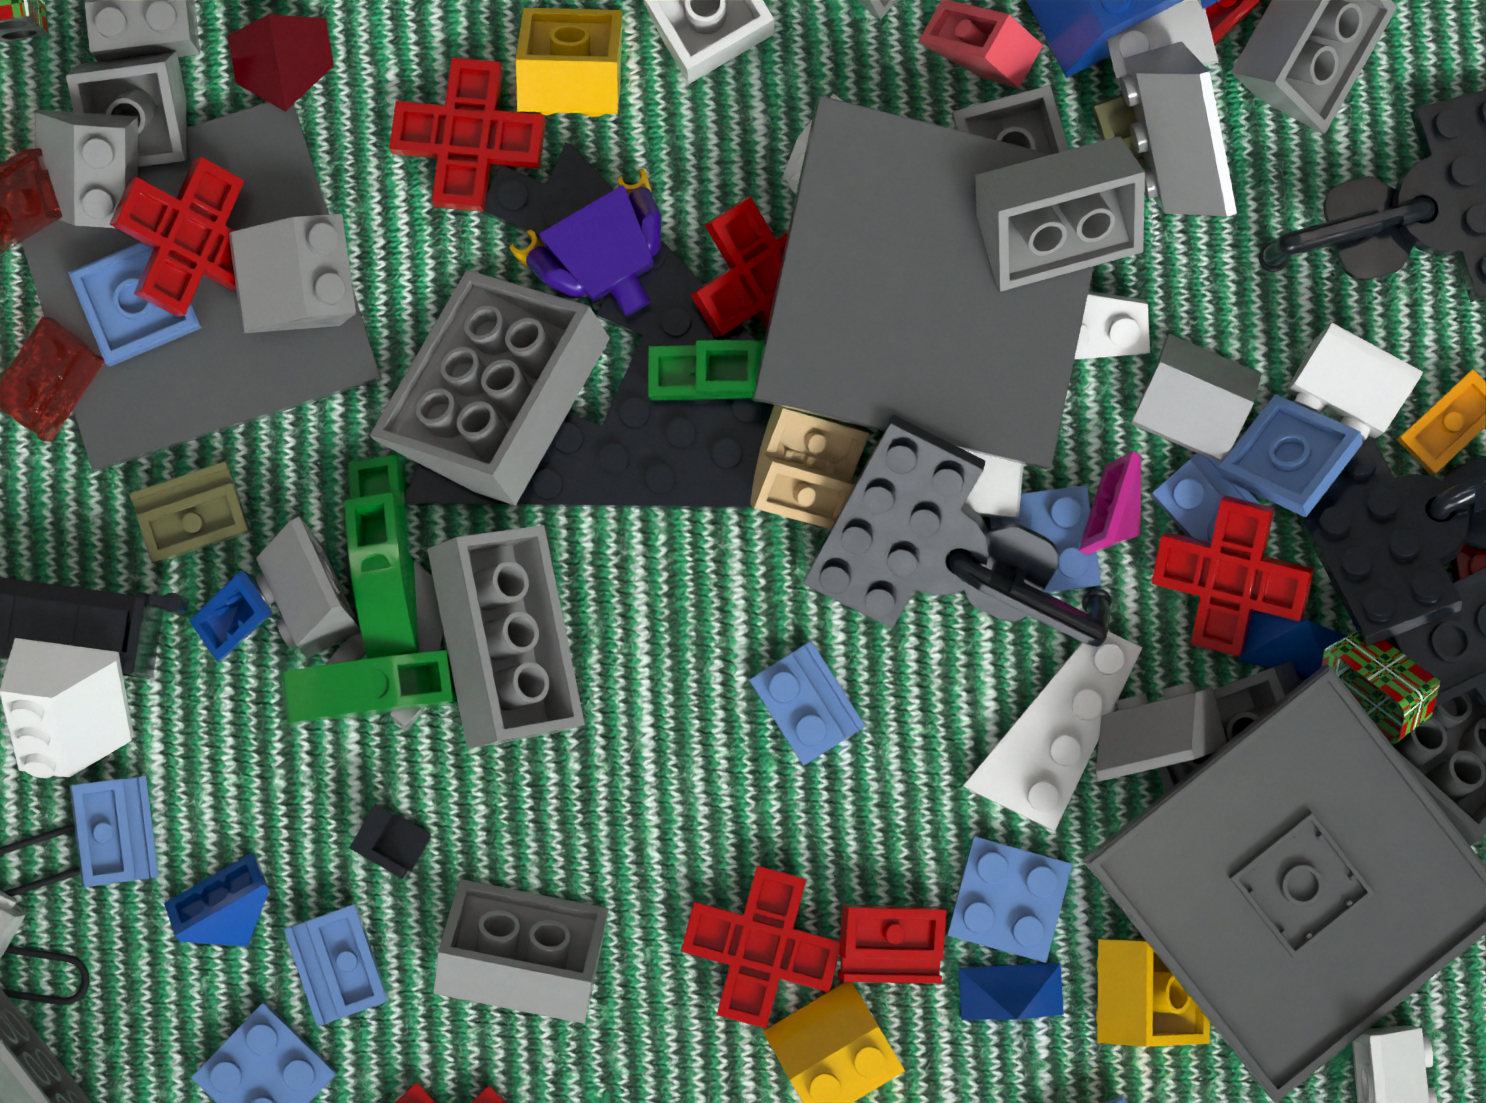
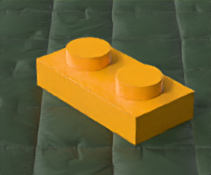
M1472 369L1396 439L1431 476L1435 475L1486 427V382Z

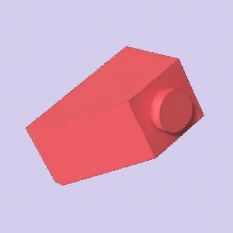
M941 0L919 39V42L926 48L981 78L1015 88H1020L1043 47L1010 14L951 0Z

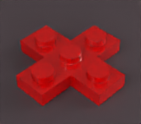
M452 58L445 105L396 101L389 150L392 155L437 159L432 203L436 208L484 212L491 164L540 169L546 119L544 115L498 111L504 70L501 62Z
M202 156L193 160L177 198L138 177L129 180L109 225L154 248L134 291L135 295L180 317L186 314L203 275L237 293L229 233L235 230L227 227L225 224L245 180Z
M747 197L704 224L729 266L727 270L690 293L715 337L725 335L755 314H757L767 330L788 230L775 238L753 199Z
M1225 495L1220 500L1212 543L1165 532L1161 536L1151 584L1200 596L1191 639L1192 645L1240 657L1245 649L1253 610L1299 622L1304 617L1314 568L1264 556L1275 507Z
M757 866L744 915L694 901L681 952L730 965L717 1012L718 1016L766 1029L779 979L826 992L830 991L839 958L840 941L793 929L806 879Z

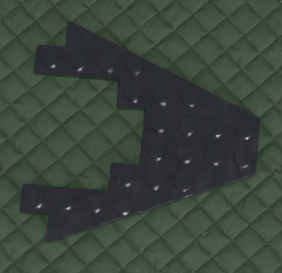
M565 142L547 184L500 165L486 196L485 209L482 214L523 232L532 230L540 239L539 233L614 189L573 145ZM662 240L660 250L652 257L653 268L638 276L651 302L635 313L625 316L614 296L610 293L605 296L597 314L599 319L642 337L602 426L568 412L516 506L755 509L750 505L754 475L763 437L774 405L754 402L752 398L651 400L648 397L649 346L696 345V341L704 340L756 341L741 324L723 336H714L690 293L703 285L702 282ZM419 464L405 494V502L410 505L515 506L473 492Z

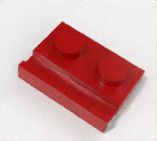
M843 904L839 951L841 971H838V979L843 982L942 984L940 961H943L946 909L940 906Z

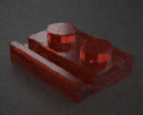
M41 148L24 149L0 164V253L7 251L62 218L48 170H42L38 158L43 156Z
M42 316L0 381V408L22 426L36 433L41 441L52 442L105 361L102 356L92 352L88 348L89 346L53 318Z

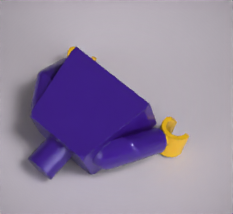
M644 169L638 170L641 180L634 185L625 184L623 177L620 176L618 178V188L539 233L540 239L534 231L528 230L526 233L532 240L529 247L518 250L514 244H511L510 250L520 264L530 268L544 284L574 299L587 296L592 303L612 293L625 316L635 313L651 302L638 276L653 268L652 257L661 248L662 214L653 197L646 171Z

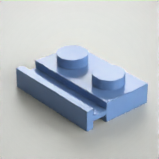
M1198 453L1160 485L1150 496L1187 537L1212 543L1220 500L1225 495L1260 503L1248 490L1221 478L1218 468L1221 464L1220 462Z
M812 641L749 680L803 766L866 727Z
M146 776L71 785L70 793L82 888L159 877Z
M357 904L284 929L317 1027L390 1001Z

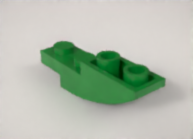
M704 340L696 341V345L649 346L648 397L651 400L752 398L764 341Z
M397 454L349 462L350 499L344 500L346 534L353 591L366 657L370 659L419 653L414 561L409 556L407 547L403 462Z
M446 650L347 661L281 673L287 724L382 715L391 711L458 705L449 656Z

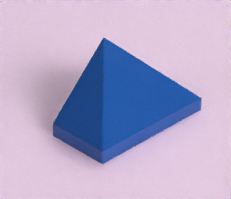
M242 571L236 574L189 621L215 660L219 662L227 657L272 614V611L258 586L256 577Z
M1252 611L1245 649L1240 657L1237 656L1236 660L1268 669L1293 661L1298 676L1309 678L1321 668L1325 648L1347 636L1309 620L1301 619L1299 622L1272 614Z
M252 852L168 900L164 905L173 932L180 942L248 946L269 888L258 859Z
M1061 963L958 968L961 1020H1019L1064 1015Z

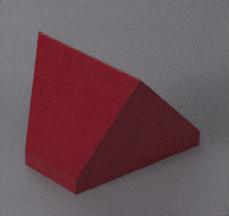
M268 14L228 35L236 85L245 88L285 112L330 69H335L326 18Z

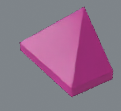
M1134 451L1105 465L1078 550L1085 555L1141 535V455Z

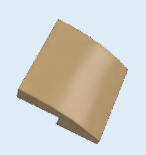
M774 405L758 456L750 505L755 509L831 529L855 485L852 477L870 433L863 427Z

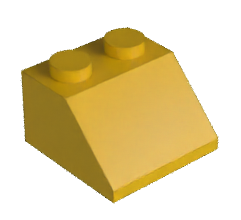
M523 8L516 54L517 112H533L540 115L582 113L590 117L618 114L621 83L622 10Z
M1098 939V958L1096 964L1098 972L1097 1043L1144 1047L1210 1044V1021L1145 939Z
M852 982L840 984L763 1031L803 1103H853L905 1072Z

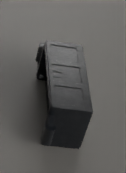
M0 577V659L9 660L14 639L20 638L119 652L123 676L150 679L154 675L163 610L177 616L183 615L188 611L189 603L185 597L173 592L167 593L164 596L137 592L135 596Z

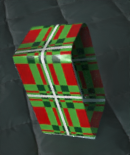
M1356 631L1325 648L1321 667L1325 664L1331 666L1391 744L1400 741L1433 715L1441 681L1387 641L1382 640L1365 647Z

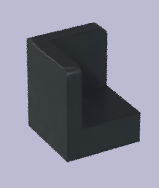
M375 803L349 848L399 878L408 879L429 843L431 833L382 804Z

